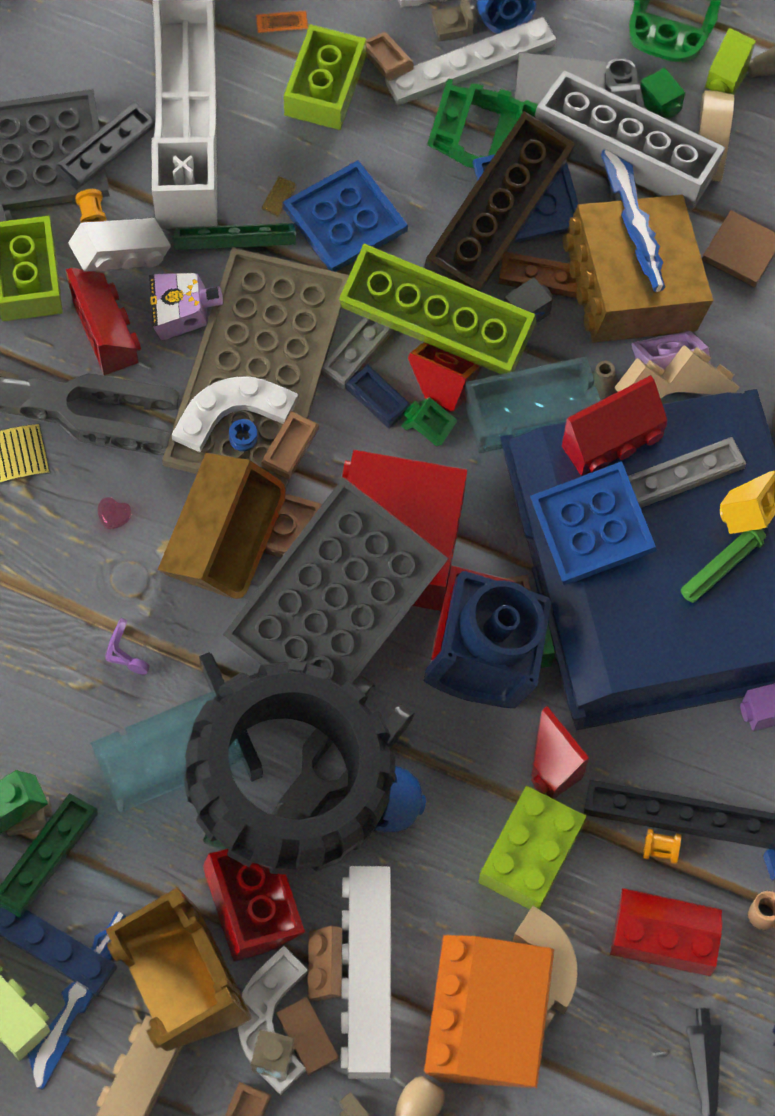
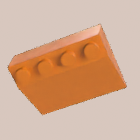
M443 935L424 1073L439 1082L537 1088L554 949L478 936Z

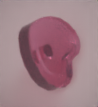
M105 497L98 504V516L105 528L115 529L128 522L131 517V508L126 503H117L113 498Z

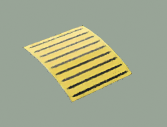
M39 424L0 431V482L28 475L49 473Z

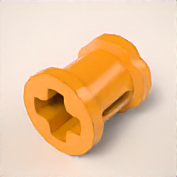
M86 189L80 191L75 196L76 203L81 209V223L107 221L106 214L102 211L101 201L103 196L101 191Z
M648 828L643 858L648 859L652 856L670 859L671 863L677 864L681 834L676 833L674 836L654 833L653 829Z

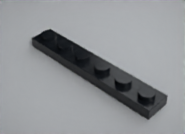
M596 780L589 781L584 815L775 850V813Z

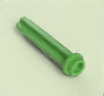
M763 529L745 531L681 588L684 598L692 603L696 602L755 547H762L766 538Z

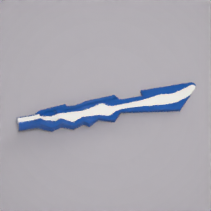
M602 150L601 156L613 192H620L625 210L621 215L629 236L637 247L635 254L644 274L650 279L653 291L660 292L665 289L660 271L663 260L658 254L660 245L654 238L656 233L648 227L649 214L638 207L633 165L608 150Z
M116 911L107 928L127 916ZM106 929L95 935L93 946L90 949L111 961L113 956L107 947V943L111 942ZM74 981L62 991L65 1006L49 1025L51 1032L27 1054L36 1086L39 1089L45 1088L72 1038L66 1036L75 1017L77 1014L86 1012L94 995Z

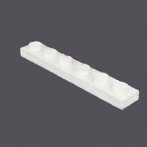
M544 17L415 65L414 70L390 81L385 78V84L397 106L444 89L448 78L454 79L452 83L454 85L517 61L519 52L535 54L555 46L556 38Z

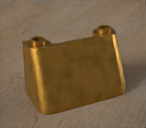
M178 887L106 929L111 942L107 943L111 955L117 962L122 959L129 967L152 1017L149 1020L151 1028L147 1030V1034L156 1049L161 1047L165 1051H170L238 1027L252 1018L202 914Z

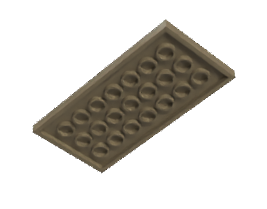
M232 247L219 286L223 296V305L212 307L169 438L168 448H166L164 453L163 466L197 474L205 453L247 459L281 480L285 490H287L289 479L261 465V461L280 431L282 423L246 410L232 412L222 417L216 424L201 452L173 441L172 433L185 409L200 391L215 382L233 377H255L298 393L299 400L292 412L308 419L342 306L338 299L349 275ZM247 419L256 426L258 439L255 447L251 450L238 451L230 444L229 428L236 420ZM244 430V433L242 431L237 432L239 440H242L243 437L245 440L249 438L248 431Z

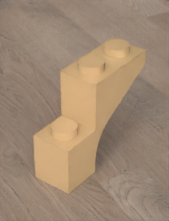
M683 345L665 370L651 360L645 364L637 358L614 388L619 392L650 375L655 380L660 398L674 392L710 395L725 392L736 393L740 387L731 380L735 375L726 367L719 364L715 368L709 363L711 357L700 348L696 347L692 351Z

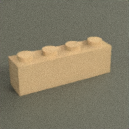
M146 1015L143 1023L137 1022L129 1037V1042H132V1045L127 1055L121 1054L113 1070L116 1077L111 1087L105 1086L97 1102V1106L100 1109L96 1116L150 1115L183 1047L181 1046L170 1051H165L161 1047L156 1049L147 1034V1030L151 1028L149 1020L152 1017Z

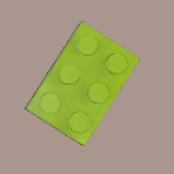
M309 24L284 93V116L341 130L366 60V38Z
M50 215L0 222L1 320L10 321L63 314Z
M526 785L480 872L478 883L528 909L535 906L541 910L584 826L587 816Z

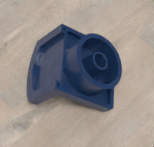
M467 571L460 572L454 582L442 649L426 668L423 681L444 693L466 701L515 709L538 684L551 609L550 598L531 592L515 582L496 581Z

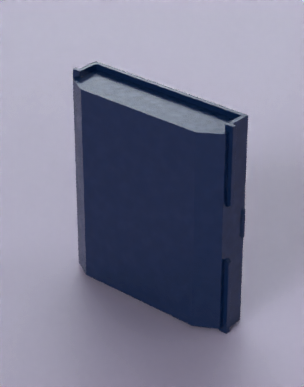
M757 389L747 390L744 394L725 392L663 404L668 419L664 436L653 445L644 444L636 448V451L626 459L620 460L617 458L609 462L608 466L622 461L629 476L733 437L746 462L745 469L642 507V513L657 551L565 586L559 575L530 496L581 477L562 448L566 422L543 426L515 438L513 434L500 436L523 531L533 562L532 573L537 592L549 597L551 600L548 625L576 731L742 698L747 690L775 684V516L767 528H763L766 534L764 545L762 547H755L696 602L687 601L681 593V588L743 533L730 534L727 524L721 519L720 504L729 491L768 472L775 471V446Z

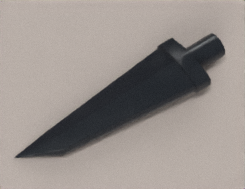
M697 1008V1026L686 1027L702 1114L703 1116H715L718 1111L722 1028L721 1025H711L709 1008Z

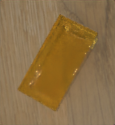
M278 176L262 205V210L279 217L283 211V201L292 196L296 189V184Z

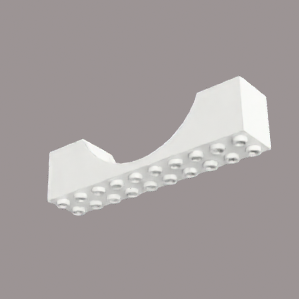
M153 0L156 122L155 135L152 138V196L155 218L161 229L217 226L215 0Z

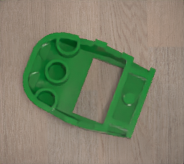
M634 0L629 23L630 42L638 50L658 58L673 62L692 61L699 55L716 24L721 0H708L710 5L701 29L648 13L646 11L650 0Z
M448 78L427 145L466 167L474 169V159L485 157L482 155L478 157L464 151V147L458 145L471 104L500 114L488 156L496 154L524 111L535 117L538 104L529 100L522 102L511 97L512 92L501 88L499 92L483 89L484 85L471 83L470 88L452 85L454 79Z

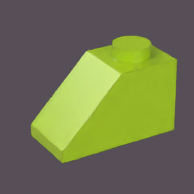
M729 28L710 67L705 88L711 91H720L734 95L747 75L756 40Z

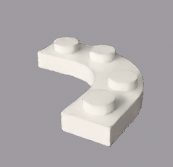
M233 377L220 380L207 386L191 400L172 433V440L201 452L211 432L221 418L236 411L246 410L258 413L284 424L299 400L298 393L255 377Z
M285 946L275 953L252 976L242 993L252 1018L238 1026V1034L243 1051L250 1063L259 1030L275 1033L272 1022L275 1007L282 997L308 973V970ZM292 1055L286 1080L262 1076L281 1095L306 1071V1068Z

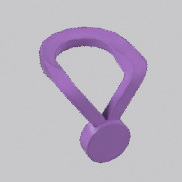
M121 617L109 641L105 658L111 663L127 665L128 669L134 673L146 675L150 667L149 664L143 660L132 658L118 647L127 620ZM113 651L119 657L112 656Z

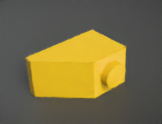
M775 471L768 472L736 487L726 495L720 504V516L722 521L727 524L730 534L767 528L775 516Z

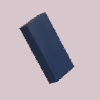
M369 365L346 383V389L387 428L392 427L400 420L411 405Z

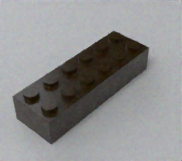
M524 111L426 257L424 268L481 292L570 158L576 143Z

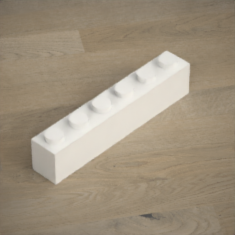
M349 866V877H343L342 898H349V910H342V931H349V944H342V965H349V978H342V999H348V1012H341V1034H348V1047H341V1069H348V1079H390V866Z

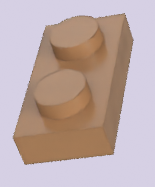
M329 926L309 931L308 1000L323 1001L340 997L342 987V928Z

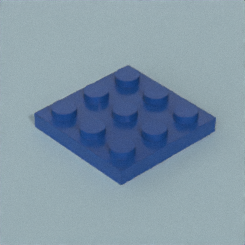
M494 155L474 159L473 166L477 180ZM567 162L514 243L562 233L568 230L569 220L573 217L579 203Z
M359 160L283 201V209L329 271L337 272L355 262L364 243L378 249L408 232V224Z
M622 461L530 496L564 586L657 551Z

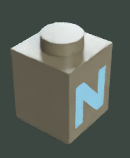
M259 1030L251 1061L252 1072L286 1080L295 1048L294 1038Z

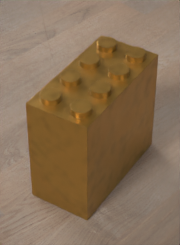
M683 194L637 199L639 209L649 214L648 227L656 233L654 238L660 245L658 254L663 260L660 271L665 284V289L660 292L653 291L650 279L644 274L635 254L637 247L629 236L621 215L625 210L622 200L577 205L573 217L569 220L567 233L563 235V248L565 252H569L571 260L570 274L577 282V301L579 305H583L585 313L584 327L587 332H590L592 343L676 334L686 331L695 332L699 329L713 302V297Z

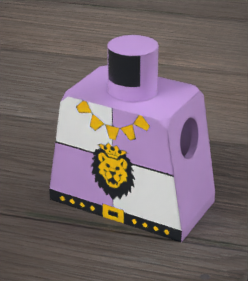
M196 273L149 275L152 325L161 340L206 326L208 323L207 308L223 305L220 287L205 289L202 280Z

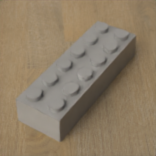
M564 70L537 106L534 117L576 143L572 151L573 153L605 168L601 153L602 150H608L633 165L635 183L662 196L683 194L686 207L693 210L715 176L725 147Z

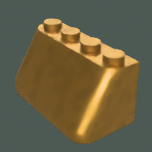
M205 453L157 570L169 577L234 599L243 597L249 589L285 500L286 490L283 482L250 460Z

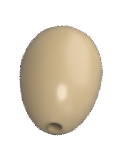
M425 1076L413 1079L403 1089L399 1097L395 1116H437L444 1103V1090Z

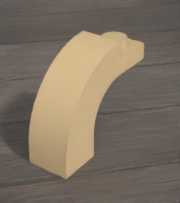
M705 90L701 99L698 135L725 147L718 170L712 179L713 181L722 182L732 125L734 95L720 91Z
M532 906L515 932L512 942L554 949L545 1023L546 1030L556 1014L551 1010L552 1007L563 1015L569 1007L577 983V962L571 942L559 924L550 916Z

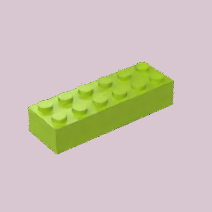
M365 243L338 299L342 308L511 379L536 325V314Z

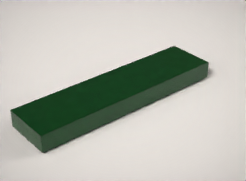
M295 223L175 228L173 237L174 250L296 245Z
M70 793L0 884V907L19 918L24 915L98 815L97 808Z

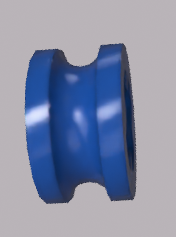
M247 419L236 420L229 428V441L232 447L238 451H248L255 447L258 436L254 423ZM244 430L249 432L247 440L244 437L242 440L238 439L237 432L242 431L244 433Z

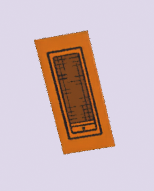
M306 10L256 15L258 33L308 29Z

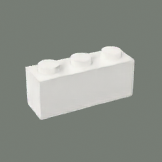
M155 218L80 223L68 242L84 272L155 267L163 261V257L171 247Z

